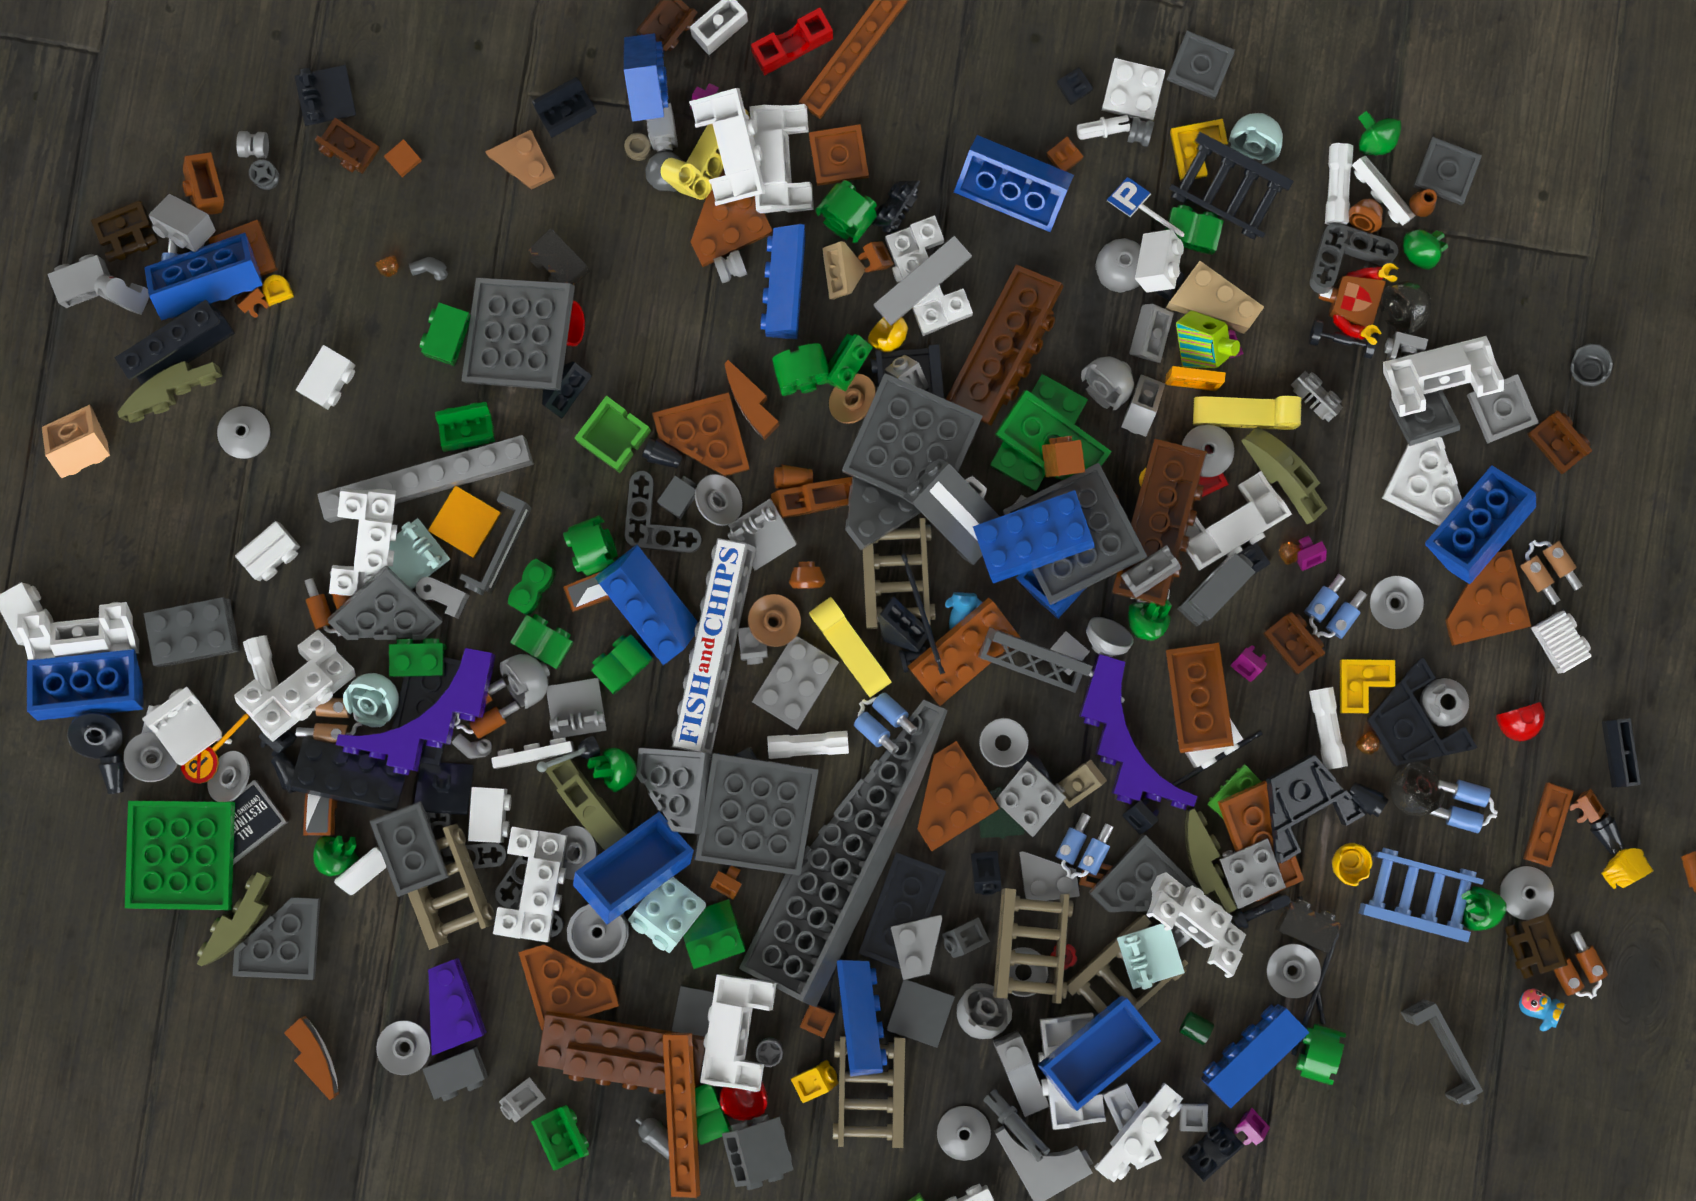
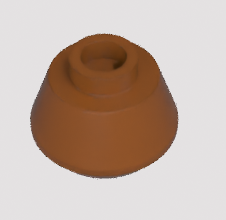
M1363 199L1349 209V222L1355 229L1372 233L1381 228L1383 210L1376 200Z
M799 562V567L793 568L789 584L792 588L797 589L822 588L825 584V579L820 567H815V562Z

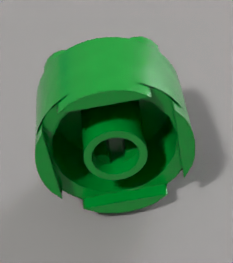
M843 180L841 184L833 186L816 208V214L819 217L822 213L826 218L823 223L833 233L845 240L852 237V242L856 243L876 219L877 214L874 209L877 207V204L870 197L861 196L850 182Z
M821 344L802 345L798 347L799 350L790 352L789 349L772 358L782 396L793 394L800 389L801 393H809L817 389L816 384L822 385L831 382L828 379L830 370Z
M600 515L570 526L568 531L563 533L567 546L572 547L575 557H572V561L576 571H582L586 576L603 571L615 562L614 558L618 556L609 529L603 530L600 525L604 522Z
M1313 1024L1312 1028L1306 1027L1309 1033L1302 1041V1043L1307 1044L1305 1054L1299 1053L1295 1069L1300 1070L1301 1077L1333 1085L1334 1080L1329 1078L1331 1073L1337 1074L1344 1049V1044L1339 1043L1340 1037L1346 1038V1033Z

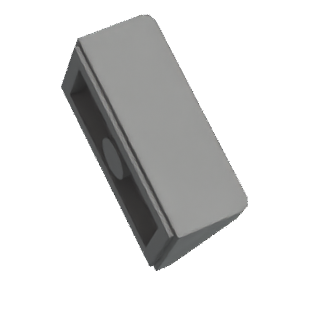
M1155 304L1142 305L1130 355L1161 363L1174 312Z

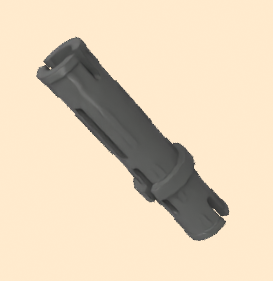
M996 1089L991 1091L990 1094L997 1102L995 1103L989 1095L984 1098V1102L999 1117L998 1121L1010 1129L1035 1157V1160L1037 1162L1041 1161L1043 1156L1037 1148L1047 1156L1050 1152L1049 1147L1017 1114L1018 1110L1014 1106H1010Z

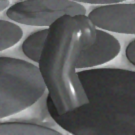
M433 257L409 263L413 276L427 271L434 274V278L438 281L444 280L448 276L447 266L444 262Z

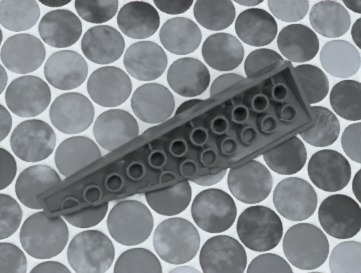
M923 700L908 719L917 727V731L910 735L903 728L898 737L891 740L899 747L898 751L895 754H891L886 750L879 761L876 759L870 766L871 771L864 779L859 780L835 810V816L827 826L824 824L819 830V836L811 846L805 848L801 875L785 874L739 967L740 970L760 980L777 983V989L806 1004L817 1007L837 966V961L840 959L900 834L947 714L946 709Z

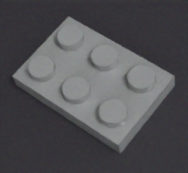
M796 636L787 644L752 703L798 730L839 662Z

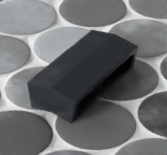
M1631 718L1602 721L1612 788L1641 785Z

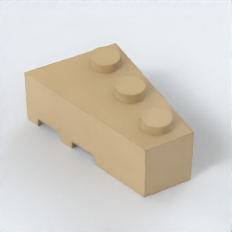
M1199 261L1165 309L1187 314L1190 310L1225 322L1230 330L1245 334L1264 306Z

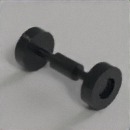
M1314 319L1308 344L1317 346L1322 336L1344 345L1351 346L1356 344L1364 346L1362 357L1372 358L1376 344L1371 345L1366 339L1365 341L1354 339L1349 335L1336 331L1334 334L1322 331L1324 321ZM1373 333L1370 337L1375 338L1377 341L1378 333Z

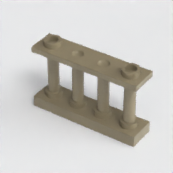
M920 518V528L894 529L879 540L920 538L921 554L907 555L909 565L922 566V581L915 582L918 591H923L924 610L929 625H931V620H935V604H930L926 543V541L931 540V525H926L925 518ZM873 543L863 549L866 629H877L878 616L883 610L881 606L876 607V596H881V593L913 592L910 581L880 583V580H875L874 570L885 566H905L901 555L879 556V554H874ZM918 607L907 608L916 618H921Z
M457 824L444 827L443 830L446 836L436 840L439 850L450 846L455 862L445 866L449 875L460 872L465 887L435 899L431 897L428 886L408 893L429 950L449 943L447 940L449 933L479 922L481 929L495 924L494 910L487 903L465 846V834ZM469 897L475 912L445 924L440 921L437 914L439 908Z
M1002 889L993 991L994 998L1007 999L1008 993H1012V991L1052 994V1003L1061 1004L1062 998H1066L1067 982H1063L1067 923L1068 917H1072L1073 901L1069 900L1070 894H1061L1060 902L1020 899V896L1016 895V889ZM1021 909L1059 913L1058 928L1018 926L1017 923H1014V912H1018ZM1018 936L1057 940L1055 956L1015 953V950H1011L1012 939H1016ZM1024 964L1054 967L1053 984L1013 980V977H1009L1010 966Z
M1141 914L1117 937L1148 928L1152 922L1144 914ZM1116 937L1067 982V991L1072 996L1075 993L1078 995L1082 994L1093 1008L1100 1013L1107 1006L1089 987L1091 984L1088 981L1095 975L1098 977L1102 976L1119 996L1128 998L1136 1010H1138L1171 979L1176 981L1183 974L1152 983V987L1148 988L1136 999L1109 969L1111 966L1108 963L1115 956L1118 959H1123ZM1180 958L1184 972H1186V969L1184 967L1188 964V962L1185 959Z
M840 1035V1041H835L834 1057L840 1058L839 1123H833V1139H838V1147H844V1137H879L891 1140L892 1148H903L905 1036H894V1042H889L888 1045H880V1049H886L888 1059H893V1069H888V1072L852 1077H850V1071H845V1055H848L846 1036ZM845 1082L888 1083V1086H893V1097H888V1099H845ZM844 1109L887 1110V1113H893L892 1124H887V1127L844 1126Z

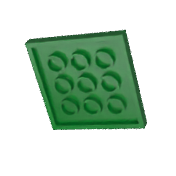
M128 801L125 908L232 910L235 802Z

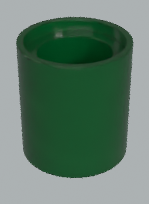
M1189 1011L1180 1026L1179 1033L1204 1045L1213 1031L1214 1023Z

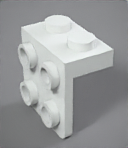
M188 687L174 691L169 696V700L162 705L152 707L148 710L147 715L142 718L178 765H184L222 737V731Z

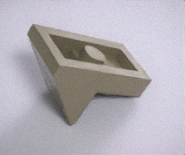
M1090 759L1057 784L1065 789L1063 792L1066 796L1064 803L1070 808L1102 786L1107 780Z

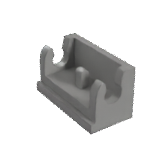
M1166 545L1123 573L1121 577L1135 598L1180 570L1181 567Z

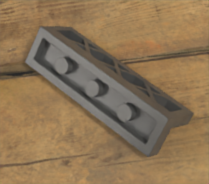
M989 627L978 655L981 659L1076 693L1082 675L1089 676L1093 667L1081 660ZM992 641L1002 644L1005 653L996 657L987 654ZM1018 651L1026 653L1029 660L1020 666L1015 665L1011 657L1012 654ZM1007 657L1009 662L1001 659ZM1046 660L1050 663L1052 670L1043 675L1039 674L1035 663ZM1031 666L1033 671L1028 670L1026 668ZM1065 669L1075 671L1071 685L1062 682L1059 672ZM1055 674L1056 679L1050 678V676Z

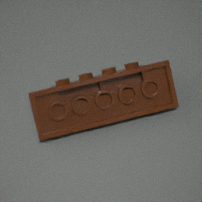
M1019 265L1014 267L946 400L982 415L981 422L992 426L1001 406H1007L1009 400L1014 401L1019 392L1017 385L1021 377H1027L1031 369L1029 362L1033 354L1037 355L1042 349L1043 340L1041 338L1045 331H1050L1054 326L1055 317L1053 316L1052 308L1064 287L1061 282Z
M1154 439L1131 526L1147 554V558L1167 545L1172 555L1179 562L1181 569L1135 598L1121 575L1143 561L1141 560L1117 572L1112 590L1114 594L1165 606L1171 583H1173L1174 577L1179 578L1183 562L1179 561L1181 551L1186 552L1189 545L1190 536H1186L1188 526L1193 527L1197 515V511L1193 510L1195 500L1200 501L1203 494L1204 486L1200 485V477L1207 451Z
M546 1011L537 1066L562 1069L563 1074H568V1078L573 1081H583L585 1077L593 1078L599 1085L607 1086L611 1082L622 1083V1087L625 1089L635 1090L638 1086L649 1087L648 1090L651 1093L663 1094L666 1090L663 1034L679 1032ZM692 1035L695 1088L699 1084L705 1049V1037Z

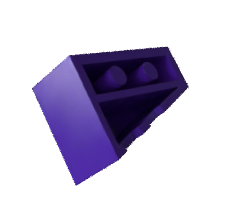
M459 958L428 969L432 1055L486 1034L485 1026Z

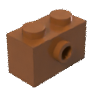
M211 152L185 156L183 163V173L185 176L183 189L185 196H190L192 206L208 215L222 213L224 198Z
M1072 436L1051 438L1049 439L1050 444L1042 445L1046 477L1085 472L1081 440L1072 441Z

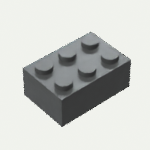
M221 597L144 613L153 666L166 667L240 652L230 599Z

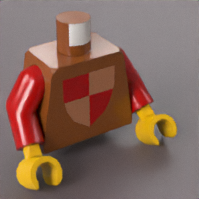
M1387 263L1383 267H1369L1349 272L1339 279L1337 286L1332 287L1331 291L1325 294H1318V299L1332 303L1329 316L1333 318L1334 324L1342 333L1358 339L1366 338L1371 345L1377 343L1376 339L1370 336L1373 333L1382 334L1378 327L1373 325L1386 282L1382 279L1386 278L1390 282H1395L1397 277L1394 275L1388 276L1392 269H1399L1392 263Z

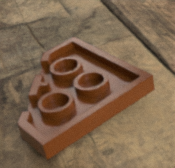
M724 169L722 170L719 177L725 176ZM713 189L706 197L691 239V245L702 267L713 263L714 258L725 257L733 251L740 250L773 234L765 214H760L756 211L755 196L715 206L716 201Z
M729 392L652 413L659 439L724 477L750 470Z
M1511 549L1498 552L1471 584L1467 583L1457 603L1445 619L1452 646L1531 627Z
M957 741L936 753L933 757L917 828L931 851H934L999 809Z
M543 944L518 952L541 1030L544 1027L546 1011L586 1017L620 1006L612 979L549 945Z

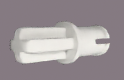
M1128 115L1108 119L1101 117L1098 121L1078 124V138L1080 140L1099 136L1107 138L1109 134L1130 131V124L1119 125V123L1129 121Z

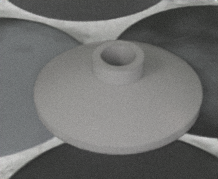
M240 406L228 411L220 420L217 429L218 441L224 451L240 459H248L260 454L268 445L271 434L267 418L257 409L248 406ZM245 427V434L239 436L237 433L238 429Z
M1209 424L1197 426L1185 436L1182 442L1183 446L1205 451L1204 447L1206 445L1213 447L1214 452L1206 455L1201 477L1220 475L1227 470L1233 461V441L1229 434L1218 426Z
M709 475L698 483L695 490V501L698 510L705 519L720 526L729 525L738 519L742 511V498L738 488L732 481L721 475Z
M1391 576L1381 580L1374 587L1370 596V608L1373 616L1380 624L1391 629H1402L1412 625L1418 620L1423 610L1424 600L1421 590L1412 580L1406 577ZM1392 598L1398 600L1399 606L1397 608H1393L1390 605Z
M145 732L135 736L127 744L124 751L126 769L132 776L141 781H161L169 777L178 765L154 732ZM148 758H154L156 759V762L151 764L147 763L146 760Z
M237 751L226 752L218 758L217 772L208 781L209 794L217 802H231L235 800L247 785L250 775L249 762L244 754Z
M570 826L559 833L568 835L562 868H566L565 878L574 880L575 872L598 854L596 840L586 828L580 826Z
M1522 866L1513 869L1504 877L1500 886V896L1507 904L1506 910L1508 913L1518 919L1530 920L1544 915L1549 910L1554 899V889L1551 880L1543 871L1535 867ZM1529 888L1534 892L1533 897L1530 899L1525 895L1526 890Z
M1299 944L1284 945L1278 948L1269 958L1267 978L1272 988L1280 995L1288 998H1301L1310 994L1319 983L1321 976L1320 963L1316 955L1307 947ZM1294 965L1297 969L1294 975H1289L1287 972L1288 967Z
M397 1021L387 1026L381 1032L376 1050L378 1059L385 1069L393 1074L409 1075L417 1072L426 1064L430 1056L431 1044L428 1034L420 1025L411 1021ZM403 1042H407L410 1045L408 1052L402 1051L401 1044Z
M957 1106L947 1111L940 1119L937 1127V1138L940 1147L948 1156L956 1160L967 1161L980 1156L986 1150L990 1142L991 1130L988 1120L979 1110L970 1106ZM961 1130L969 1131L967 1139L959 1137Z

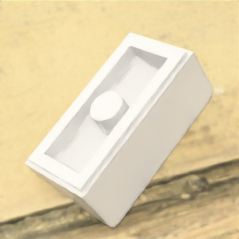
M374 847L337 877L334 881L335 884L348 894H355L386 868L380 848Z

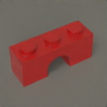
M818 8L797 19V24L789 31L780 35H775L773 32L752 43L751 51L765 76L833 40V29L821 8Z

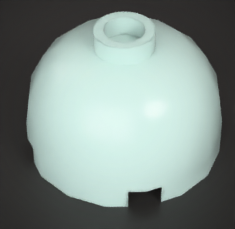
M1263 113L1248 114L1239 119L1234 125L1229 138L1230 148L1251 159L1263 160L1262 164L1275 161L1280 155L1283 133L1279 124L1270 116Z
M367 673L351 682L343 694V703L350 715L353 712L359 717L357 720L359 723L369 727H382L395 714L399 705V694L396 686L385 676L377 673Z

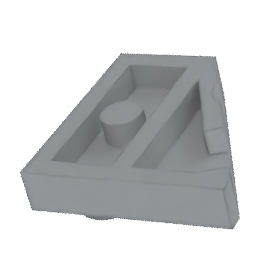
M1023 851L1019 852L1025 899L1049 901L1060 899L1061 894H1070L1069 898L1080 896L1077 876L1074 879L1066 877L1067 871L1062 868L1061 864ZM1068 867L1071 870V875L1076 872V869Z
M941 915L891 926L903 980L930 974L942 922Z

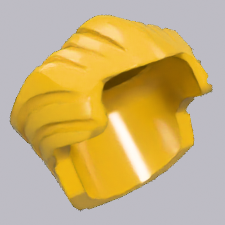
M1630 848L1619 851L1611 858L1601 874L1609 885L1615 889L1616 883L1620 887L1625 888L1654 870L1646 860L1643 850Z

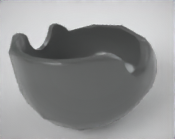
M658 152L648 160L645 168L646 179L653 188L659 191L675 192L677 190L662 178L661 166L668 158L683 160L672 152Z
M1587 344L1576 350L1571 362V372L1574 379L1583 386L1595 387L1605 382L1610 376L1613 360L1609 351L1603 346Z

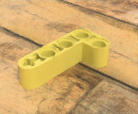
M745 109L746 115L749 116V112ZM713 124L707 125L687 162L668 158L661 166V176L667 183L680 193L699 200L705 199L711 192L712 185L709 180L718 178L724 169Z
M1279 396L1276 399L1195 397L1193 425L1209 424L1218 427H1259L1261 429L1278 430L1296 429L1301 425V397Z
M829 597L809 612L813 621L870 698L892 683L849 624L832 597Z

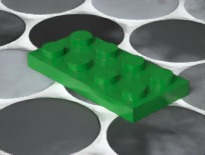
M1043 374L1031 392L1073 424H1075L1088 399ZM1003 441L990 464V467L1035 492L1045 476L1044 469L1005 441Z
M1027 390L1023 391L995 433L996 436L1044 470L1042 445L1050 444L1049 439L1072 436V441L1081 440L1085 469L1097 463L1102 466L1112 452ZM1075 474L1054 477L1059 481H1063Z

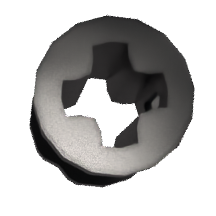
M925 644L917 652L911 650L904 651L903 649L898 650L904 673L909 671L907 666L926 651Z

